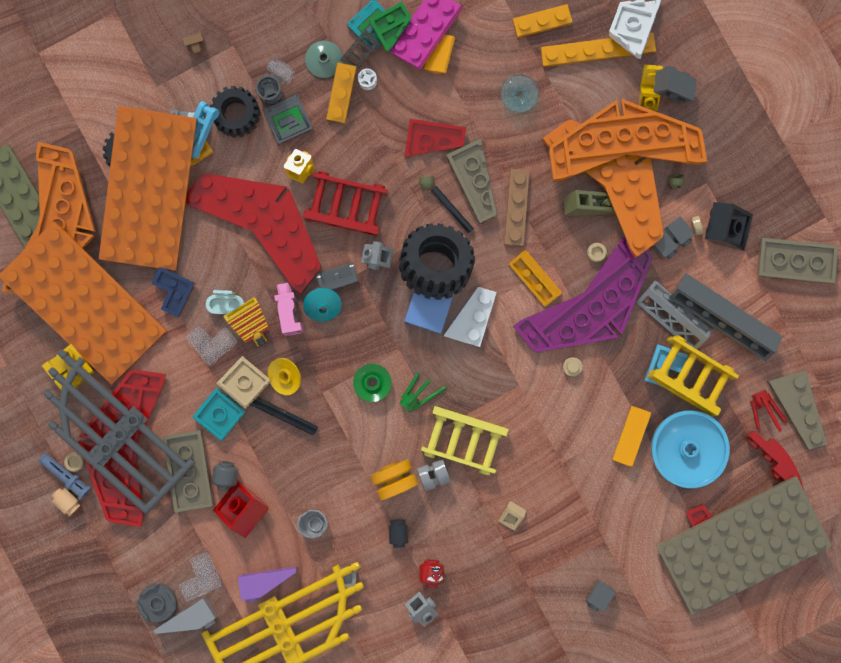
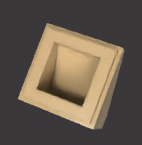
M510 501L498 521L515 531L523 520L526 510Z

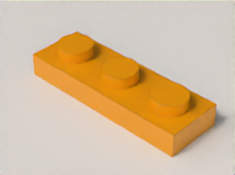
M568 4L516 17L512 19L517 38L570 25L572 24Z
M337 63L327 120L346 123L357 66Z

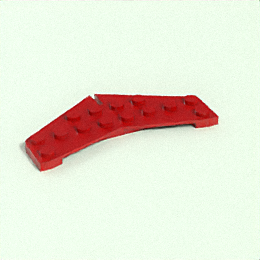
M202 174L188 190L186 203L193 208L252 231L291 286L302 294L320 271L321 264L290 189L277 203L278 198L286 190V186L213 174Z
M131 370L112 395L128 410L134 406L144 414L148 421L165 384L166 374ZM108 401L100 408L115 424L123 417ZM96 416L88 424L101 438L110 431ZM138 429L130 438L138 443L142 432ZM84 432L79 435L80 438L91 439ZM78 441L88 452L97 445L96 443ZM124 444L117 452L138 470L136 453ZM111 457L104 467L142 500L140 483ZM84 459L106 520L111 523L142 527L143 512Z

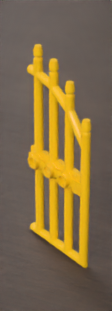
M359 562L340 569L339 564L332 567L333 574L279 601L276 596L258 604L259 611L211 635L208 630L202 632L201 635L215 663H224V658L272 634L276 640V646L242 663H260L280 652L286 663H303L350 639L348 633L342 634L340 637L336 636L344 620L363 610L361 605H356L352 609L345 611L347 597L364 588L363 583L360 582L346 589L343 579L344 576L361 567ZM334 581L337 582L339 593L286 618L282 607ZM339 601L336 616L295 636L290 625ZM263 617L265 618L269 628L221 652L218 651L214 643L215 641ZM332 627L324 644L306 653L303 652L299 644L300 642Z

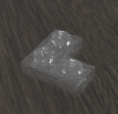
M200 325L185 336V339L208 366L213 365L239 342L227 327L212 339Z
M208 550L189 558L196 577L179 584L186 602L223 586Z

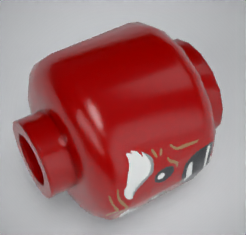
M424 560V563L419 566V581L422 584H426V588H438V584L444 582V565L439 563V560Z

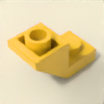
M644 64L640 81L639 105L658 111L661 95L653 91L656 70L663 69V66Z

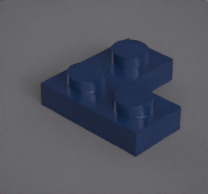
M159 267L152 284L168 291L161 310L179 318L195 283Z

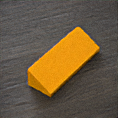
M527 250L521 252L508 264L544 307L562 294L561 290Z
M631 406L612 460L630 467L633 466L651 412Z

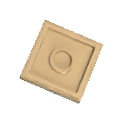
M242 356L216 385L246 410L271 383V380Z

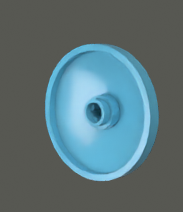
M680 411L670 415L657 427L651 442L652 460L658 472L670 483L684 488H699L712 483L722 474L729 459L730 446L725 430L713 417L699 411Z

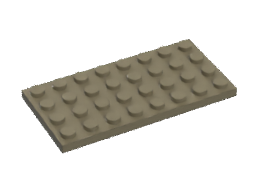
M794 476L657 544L656 547L691 615H694L832 547V544L797 476Z

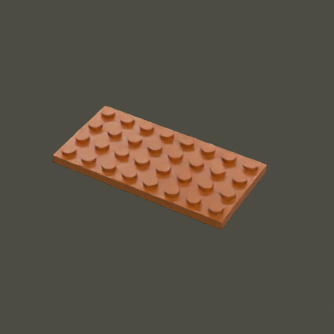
M118 105L99 252L100 260L154 268L162 267L167 270L176 271L197 118Z
M55 221L0 273V279L69 345L72 344L79 354L111 385L167 331Z

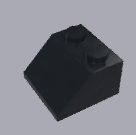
M714 202L710 211L705 239L714 244L744 251L753 214L735 204Z

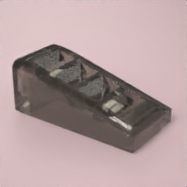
M364 30L340 61L344 64L357 66L356 72H358L380 41L367 30ZM363 39H368L372 45L369 46ZM360 44L367 49L366 52L359 47ZM355 50L362 55L361 58L354 53ZM352 57L357 63L354 64L349 58Z

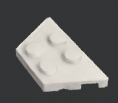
M661 0L620 2L609 31V37L635 57L641 59Z

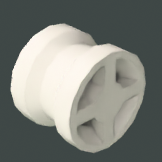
M371 69L360 71L358 74L359 86L366 91L374 89L377 85L376 73Z

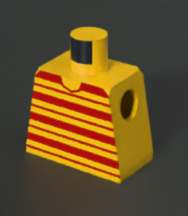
M255 297L224 315L227 323L245 342L253 339L257 346H261L267 341L263 332L268 330L269 327Z

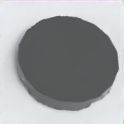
M153 584L146 587L141 592L138 600L139 612L149 622H164L174 614L177 608L175 593L164 584Z

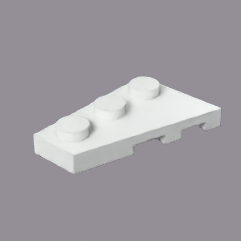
M478 287L444 334V337L480 347L496 292Z

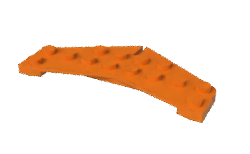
M624 99L620 100L622 116L619 113L618 100H615L553 143L549 150L553 182L563 181L624 155L693 165L707 163L703 133L700 128Z
M568 120L543 137L542 141L550 149L553 143L574 130L581 123ZM624 155L585 171V173L599 182L606 190L627 240L628 248L633 256L637 258L661 240L663 237V227L651 158H646L635 165L643 157Z
M38 142L36 161L38 162L40 217L38 225L25 249L53 221L84 249L95 236L78 232V228L96 232L75 154L67 148ZM4 282L2 291L11 294H16Z

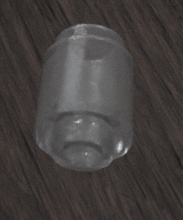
M278 58L271 59L266 66L267 74L274 76L282 84L286 83L288 85L296 73L292 70L291 66Z

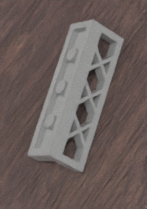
M654 280L636 303L674 336L683 337L687 344L698 349L709 338L713 329L699 317L669 298L671 293ZM649 296L654 300V305H648L643 300ZM659 310L667 311L669 318H663ZM674 323L682 324L684 330H677L674 327ZM688 335L696 336L699 341L694 345L689 340Z

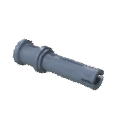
M47 452L39 459L38 462L65 483L66 489L74 492L80 501L91 491V486H86L79 480L80 477L78 475H72L48 455Z

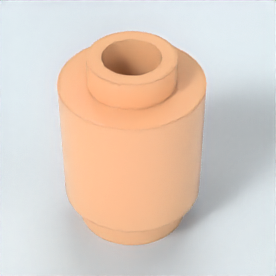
M59 488L52 495L54 499L51 502L64 515L71 516L81 506L78 503L79 500L66 488L63 490Z

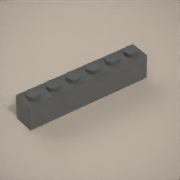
M687 273L679 280L669 297L764 361H767L776 352L783 336Z

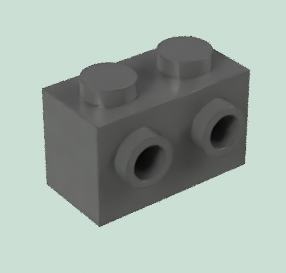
M666 66L664 69L656 70L653 92L679 104L694 101L697 79L689 76V73L676 70V67Z

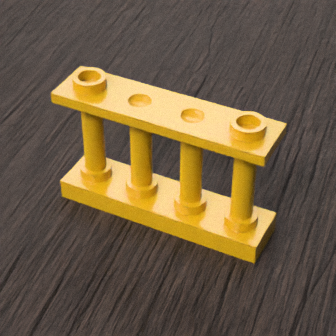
M677 335L669 337L667 342L673 346L660 369L650 370L647 378L710 416H718L721 408L716 406L717 398L727 380L738 379L739 375L734 373L735 370L733 368L721 365L687 344L683 337ZM679 350H682L689 356L677 379L674 378L673 380L668 377L667 372ZM695 360H698L705 364L693 389H688L684 386L683 382ZM713 369L721 374L710 397L704 399L700 396V390Z

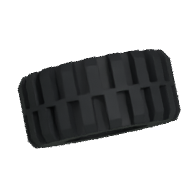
M433 223L426 224L425 228L423 226L416 228V231H412L408 238L405 239L399 259V271L401 272L402 280L407 281L406 286L409 289L413 288L415 290L414 293L417 295H425L424 298L427 299L435 297V300H441L444 296L448 299L453 296V293L455 295L460 293L462 288H465L468 284L475 263L474 249L472 246H469V239L467 237L464 238L461 231H455L454 227H445L440 223L437 225H433ZM427 252H439L447 256L454 267L447 271H434L422 263L420 256Z

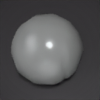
M308 510L299 516L297 527L299 533L304 537L317 539L327 531L328 520L321 511Z

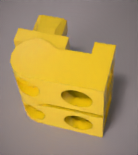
M72 344L64 349L67 355L71 356L75 361L79 357L84 359ZM58 354L42 365L47 373L50 368H54L65 378L71 370V367ZM85 360L82 367L92 376L94 371ZM77 373L72 385L78 388L85 380ZM54 380L56 385L62 391V385L58 383L56 380Z

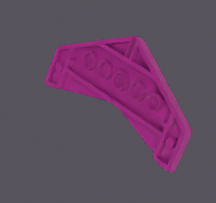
M624 235L583 294L524 318L516 323L513 328L534 352L619 338L608 323L610 322L620 335L623 334L652 261V255L649 250L635 258L628 248Z

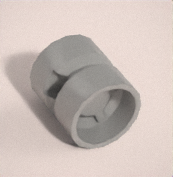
M443 459L433 462L431 467L425 465L417 468L426 492L435 489L437 484L443 486L451 483ZM434 472L436 478L430 479L429 474Z

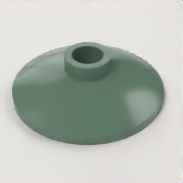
M330 41L314 43L309 47L305 56L308 70L318 78L333 77L336 72L337 63H343L341 50ZM322 55L327 56V59L325 61H322L320 59Z

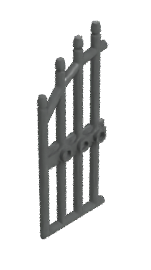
M60 349L57 352L58 356L64 359L71 367V370L66 378L54 368H50L48 373L62 385L60 399L57 398L49 390H46L43 394L59 409L62 428L54 421H51L48 426L147 515L196 464L195 461L190 458L185 462L144 424L147 421L144 414L134 406L128 410L82 367L85 363L84 359L79 357L75 361L64 350ZM77 373L123 415L117 424L72 385ZM69 393L110 429L103 438L67 407ZM69 419L97 444L90 452L71 437ZM138 429L180 467L173 476L130 438ZM124 444L129 446L167 481L160 490L117 452ZM111 457L154 496L147 504L104 467Z

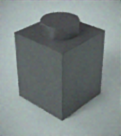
M597 579L585 598L589 602L587 606L597 612L599 609L604 612L616 591Z

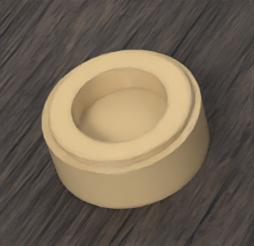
M699 216L692 217L691 224L694 234L696 236L702 235L703 229Z
M593 243L587 250V256L592 262H600L607 255V250L601 243Z
M74 452L66 456L64 465L67 470L77 472L84 467L85 461L82 456Z

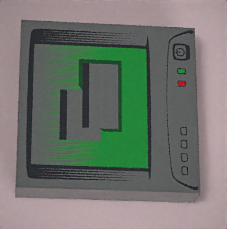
M297 94L263 109L279 145L313 130Z

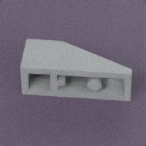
M205 596L157 627L154 633L197 630L203 626L207 629L216 623L214 619L218 614Z

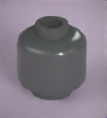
M219 461V464L214 466L212 483L217 485L219 490H229L230 487L237 484L238 468L234 466L235 463Z

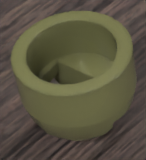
M669 175L671 188H681L684 184V175Z
M419 177L421 188L424 190L431 189L434 185V177Z

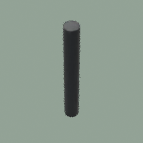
M435 186L431 192L469 234L474 228L442 191Z

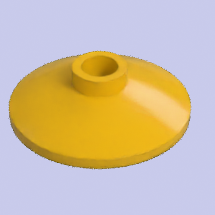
M278 358L270 363L268 378L271 380L270 384L273 389L282 395L295 393L301 384L300 372L296 365L286 358Z

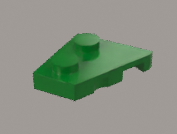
M400 2L369 19L386 53L390 52L408 26L411 16L403 2Z

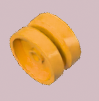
M409 459L389 464L370 475L373 485L386 482V485L377 490L380 501L419 484L415 474L402 476L412 468Z

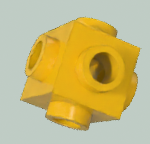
M296 149L292 155L288 156L284 165L287 177L302 184L313 173L315 168L312 156L305 151L301 152Z

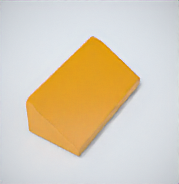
M444 35L426 61L424 67L426 71L433 74H444L447 72L455 40L454 36Z

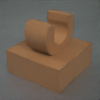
M202 32L182 38L185 46L191 44L193 53L201 51L199 42L204 40Z

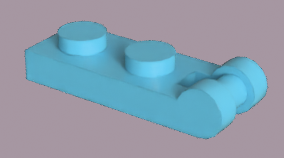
M204 101L199 103L193 116L197 118L192 158L199 157L213 122L219 116V110L214 107L210 108L209 104Z

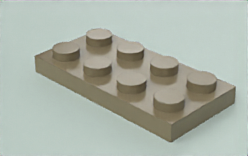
M761 238L757 276L835 284L838 245Z
M202 430L162 436L163 442L185 462L191 458L196 463L171 489L174 512L214 506ZM165 454L168 472L173 476L180 467Z

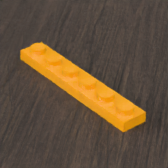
M650 33L643 54L656 52L654 33ZM612 38L540 48L543 67L634 56Z

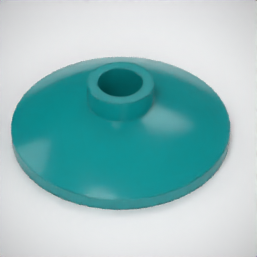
M318 288L311 291L303 302L305 314L310 319L318 322L334 319L340 313L342 307L339 295L328 288Z

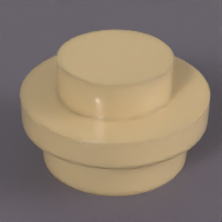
M575 357L568 358L563 364V370L568 376H577L582 371V363Z

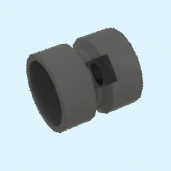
M266 75L258 80L256 92L263 103L272 106L282 100L283 89L277 78Z

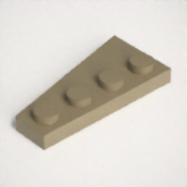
M480 138L446 155L479 224L497 216Z
M806 370L767 381L775 392L778 401L785 409L788 418L795 426V430L806 449L810 450L827 445Z

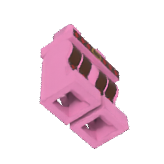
M289 283L278 284V295L274 297L278 303L277 307L282 334L291 336L305 333L304 326L297 322L296 313L298 307L295 303L298 301L297 295L292 292Z

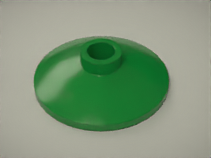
M366 364L359 368L354 375V390L365 401H380L388 395L391 389L390 374L381 365ZM371 379H374L376 381V385L374 387H371L369 385V381Z

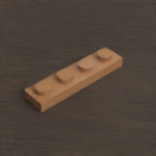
M510 170L504 245L524 246L530 170Z

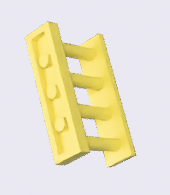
M434 406L432 413L436 414V422L428 448L423 446L421 448V451H424V455L435 458V455L476 467L479 468V473L490 476V473H495L496 469L490 466L499 438L501 439L502 435L507 436L509 429ZM449 418L454 420L453 424L455 426L447 452L443 453L436 451L435 448L443 423ZM468 424L473 426V433L465 459L453 455L462 427ZM483 430L491 431L490 435L492 437L484 463L481 465L472 462L480 433H483Z

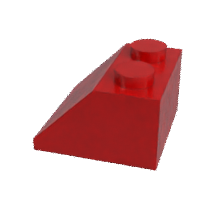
M237 480V484L228 490L213 511L230 530L246 538L269 507L261 498Z

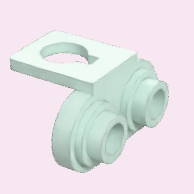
M213 290L215 295H211L206 300V308L213 314H227L244 304V300L235 295L234 291Z

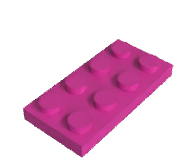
M423 0L412 16L410 23L390 50V53L421 70L463 7L453 0Z

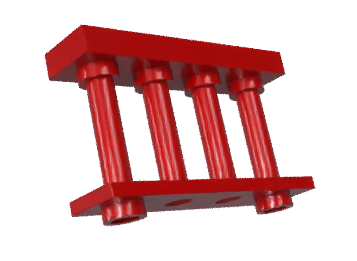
M323 171L313 173L312 177L318 180L312 208L309 211L304 210V220L378 237L380 228L376 226L375 220L381 195L388 196V190L385 189V186L380 184L370 186L331 177L329 173ZM326 182L337 185L331 211L328 212V215L321 214V210H319ZM344 186L355 189L350 214L346 219L339 218L338 214ZM363 191L374 193L368 221H365V224L358 222L357 219Z

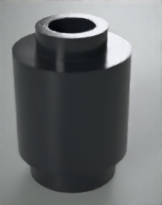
M405 519L390 520V525H388L389 544H393V548L405 547V544L409 543L408 524H406Z

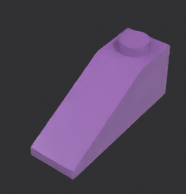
M298 567L240 575L238 582L241 600H246L247 603L258 601V598H261L298 571Z

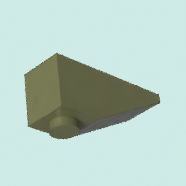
M574 190L563 197L565 216L584 217L615 214L608 194L605 192Z

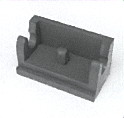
M353 262L316 274L320 288H328L333 291L359 283Z

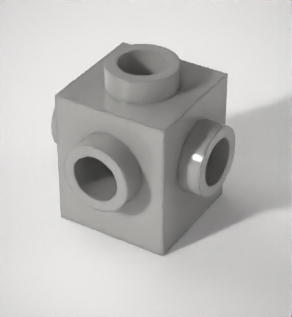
M373 241V245L365 244L361 263L368 264V268L373 270H379L380 267L390 268L394 249L384 247V243Z
M418 592L405 603L410 611V618L415 623L419 622L424 627L439 615L435 609L436 603L430 597L426 598L421 592Z

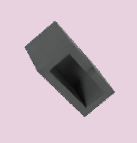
M680 216L663 229V237L652 248L661 260L665 257L670 259L677 253L675 249L680 245L684 248L692 241L690 237L694 235V232Z

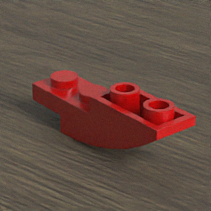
M750 431L746 435L749 439L748 443L756 450L759 448L763 452L762 456L769 463L774 462L769 467L772 471L771 475L779 482L797 476L803 488L794 462L777 440L770 438L766 442L756 431Z

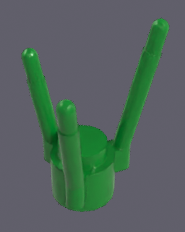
M416 373L407 390L401 396L403 399L399 403L411 413L413 409L417 411L423 404L440 394L447 387L443 386L417 403L419 401L417 397L431 380L428 379L415 394L410 393L419 377V373Z

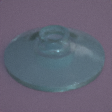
M511 76L502 85L501 100L505 107L513 112H526L532 109L538 100V87L528 76ZM516 93H522L523 97L517 98Z

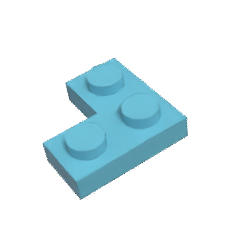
M656 345L644 381L660 386L647 378L650 370L661 368L671 350L670 348ZM678 352L669 370L680 373L689 355Z

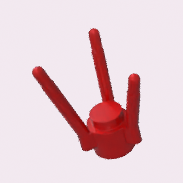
M763 390L751 395L753 400L750 403L753 408L756 428L760 429L757 406L759 409L766 407L776 428L781 432L782 429L769 405L771 404L784 423L787 422V419L772 400L770 394Z

